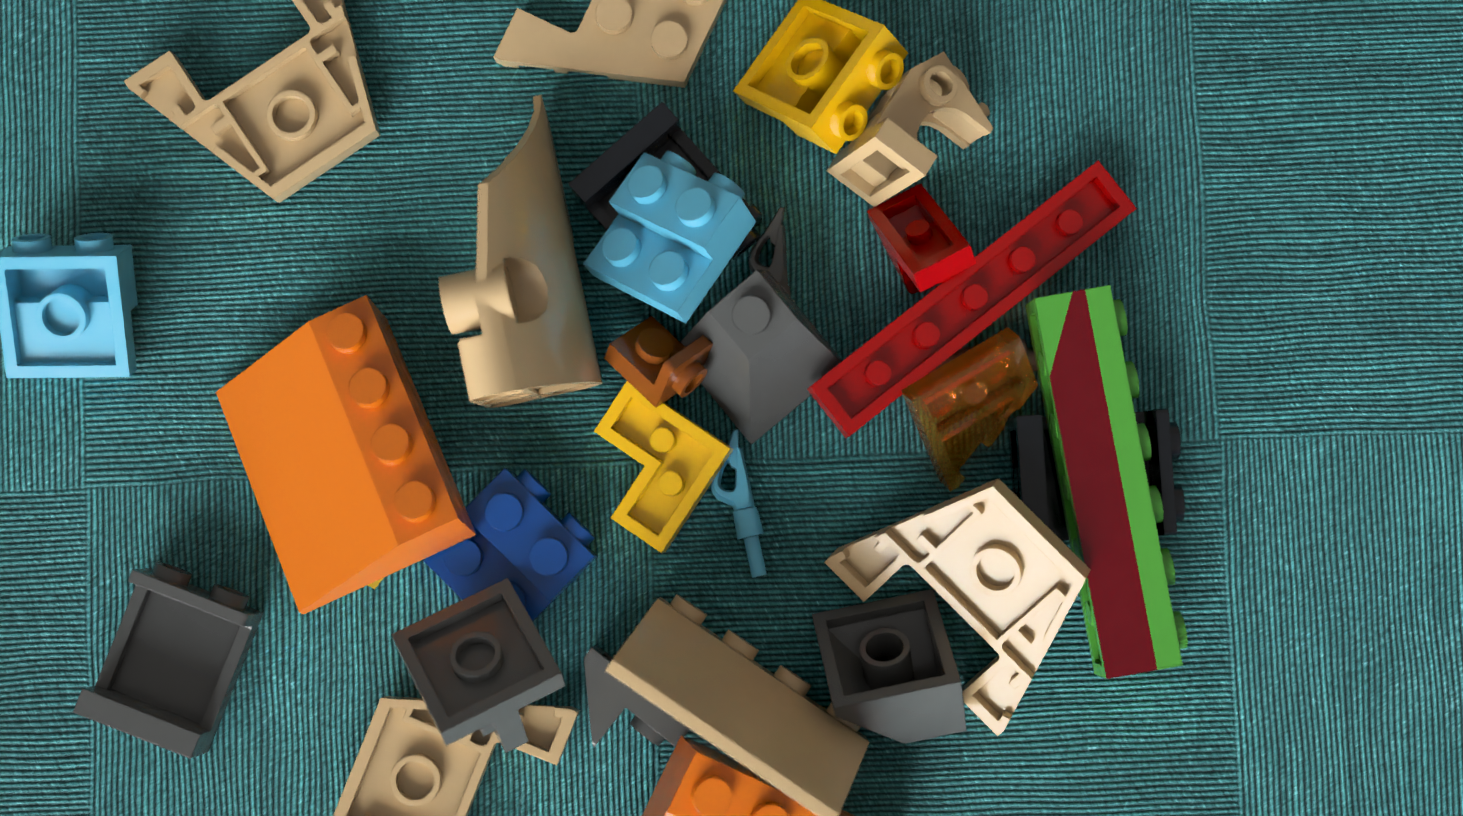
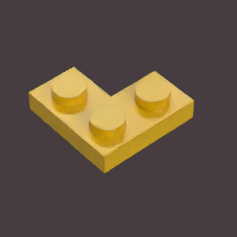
M626 381L594 430L595 433L644 465L610 518L660 553L666 552L734 449L664 402L655 408L628 381Z

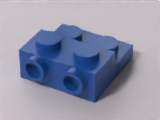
M504 468L466 506V511L476 535L427 557L423 561L462 600L508 578L532 622H534L598 555L589 547V544L595 539L594 535L576 517L568 512L561 520L544 503L551 493L525 468L518 476L512 470Z

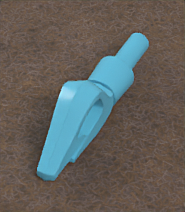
M735 429L732 431L727 443L734 450L710 485L716 499L730 505L734 510L733 517L737 540H744L751 576L754 578L767 575L758 536L764 534L758 509L754 504L743 451L739 447V429ZM727 463H730V466L735 469V485L733 490H725L721 486L722 474Z

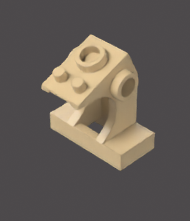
M942 52L911 68L902 75L895 87L883 91L868 115L864 132L837 153L826 171L873 207H876L926 176L936 160L937 155L917 140L920 125L930 126L940 131L964 150L974 141L992 132L993 126L987 119L990 115V110L985 103L981 102L978 104L969 91V84L965 75L960 69L952 65L945 52Z

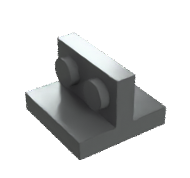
M508 578L391 634L396 648L446 746L477 730H480L483 736L494 731L505 753L529 742L518 710L565 687L560 669Z

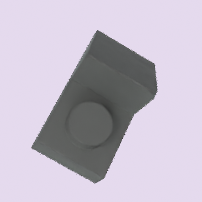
M597 644L591 647L584 656V667L593 747L596 746L625 707L635 715L630 721L631 726L656 746H660L664 739H666L676 747L680 736H685L690 728L606 672L605 669L613 657Z

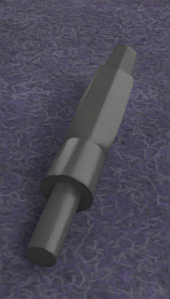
M779 207L764 233L752 247L748 257V264L752 273L756 270H768L791 297L787 274L785 226L783 225L785 207ZM770 239L775 250L771 265L767 267L759 262V255L764 244Z

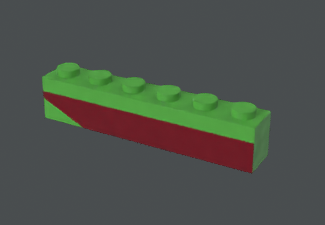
M1110 285L1034 298L1025 305L1070 547L1071 551L1091 569L1079 591L1094 674L1110 679L1182 666L1180 649L1187 648L1188 646L1187 630L1181 612L1179 610L1172 611L1168 586L1175 585V568L1169 549L1160 548L1156 523L1163 522V505L1156 485L1149 486L1144 461L1151 459V442L1145 424H1137L1132 399L1139 397L1140 389L1135 365L1132 361L1125 362L1120 337L1126 336L1128 331L1124 305L1121 299L1113 300Z

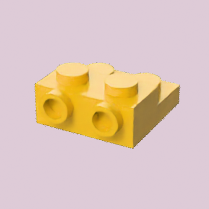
M797 0L733 92L745 104L784 122L797 136L837 154L846 141H853L864 132L868 121L867 111L880 92L892 89L898 84L904 71L903 60L908 55V52L887 27L881 23L824 0Z

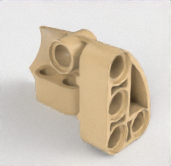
M542 95L533 96L534 112L529 126L519 143L491 174L477 184L476 269L441 276L438 282L443 312L451 334L476 329L482 330L481 335L462 338L457 344L469 401L486 408L528 402L595 387L603 383L574 250L573 231Z

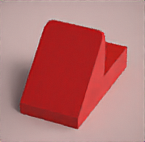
M921 183L867 210L876 233L905 288L911 294L921 293L977 264L971 245Z

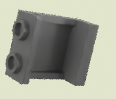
M156 561L153 569H132L128 582L136 586L95 686L82 688L73 713L191 759L209 752L264 612L248 607L247 603L250 597L240 591L219 584H214L211 592L189 584L192 576L190 572Z

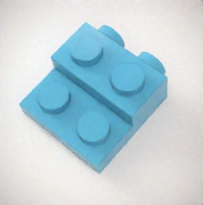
M666 151L661 159L644 152L609 200V203L618 215L583 265L594 277L686 324L756 221L742 200L745 195L743 190L731 179L722 174L713 173L710 179L706 181L695 176L697 173L695 168L687 160L674 152Z
M109 233L83 234L74 237V245L52 246L51 235L26 234L13 237L11 239L12 246H8L0 251V334L6 378L130 377L136 372L137 363L131 310L138 305L132 245H114L113 235Z

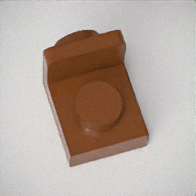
M650 316L612 341L608 346L604 359L657 408L675 394L685 397L700 385L707 374V369L703 365L713 343L703 335L685 347L653 316Z

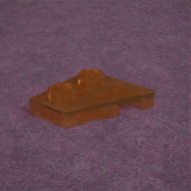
M1008 327L901 390L941 483L950 492L958 488L965 479L959 470L978 445L983 443L989 448L1004 430L1008 417L1023 406L1038 386L1021 338Z

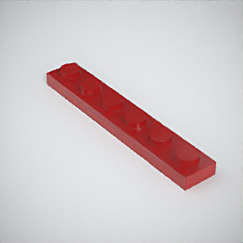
M1096 161L975 256L977 264L938 285L807 388V390L842 435L848 438L1137 208L1100 161Z

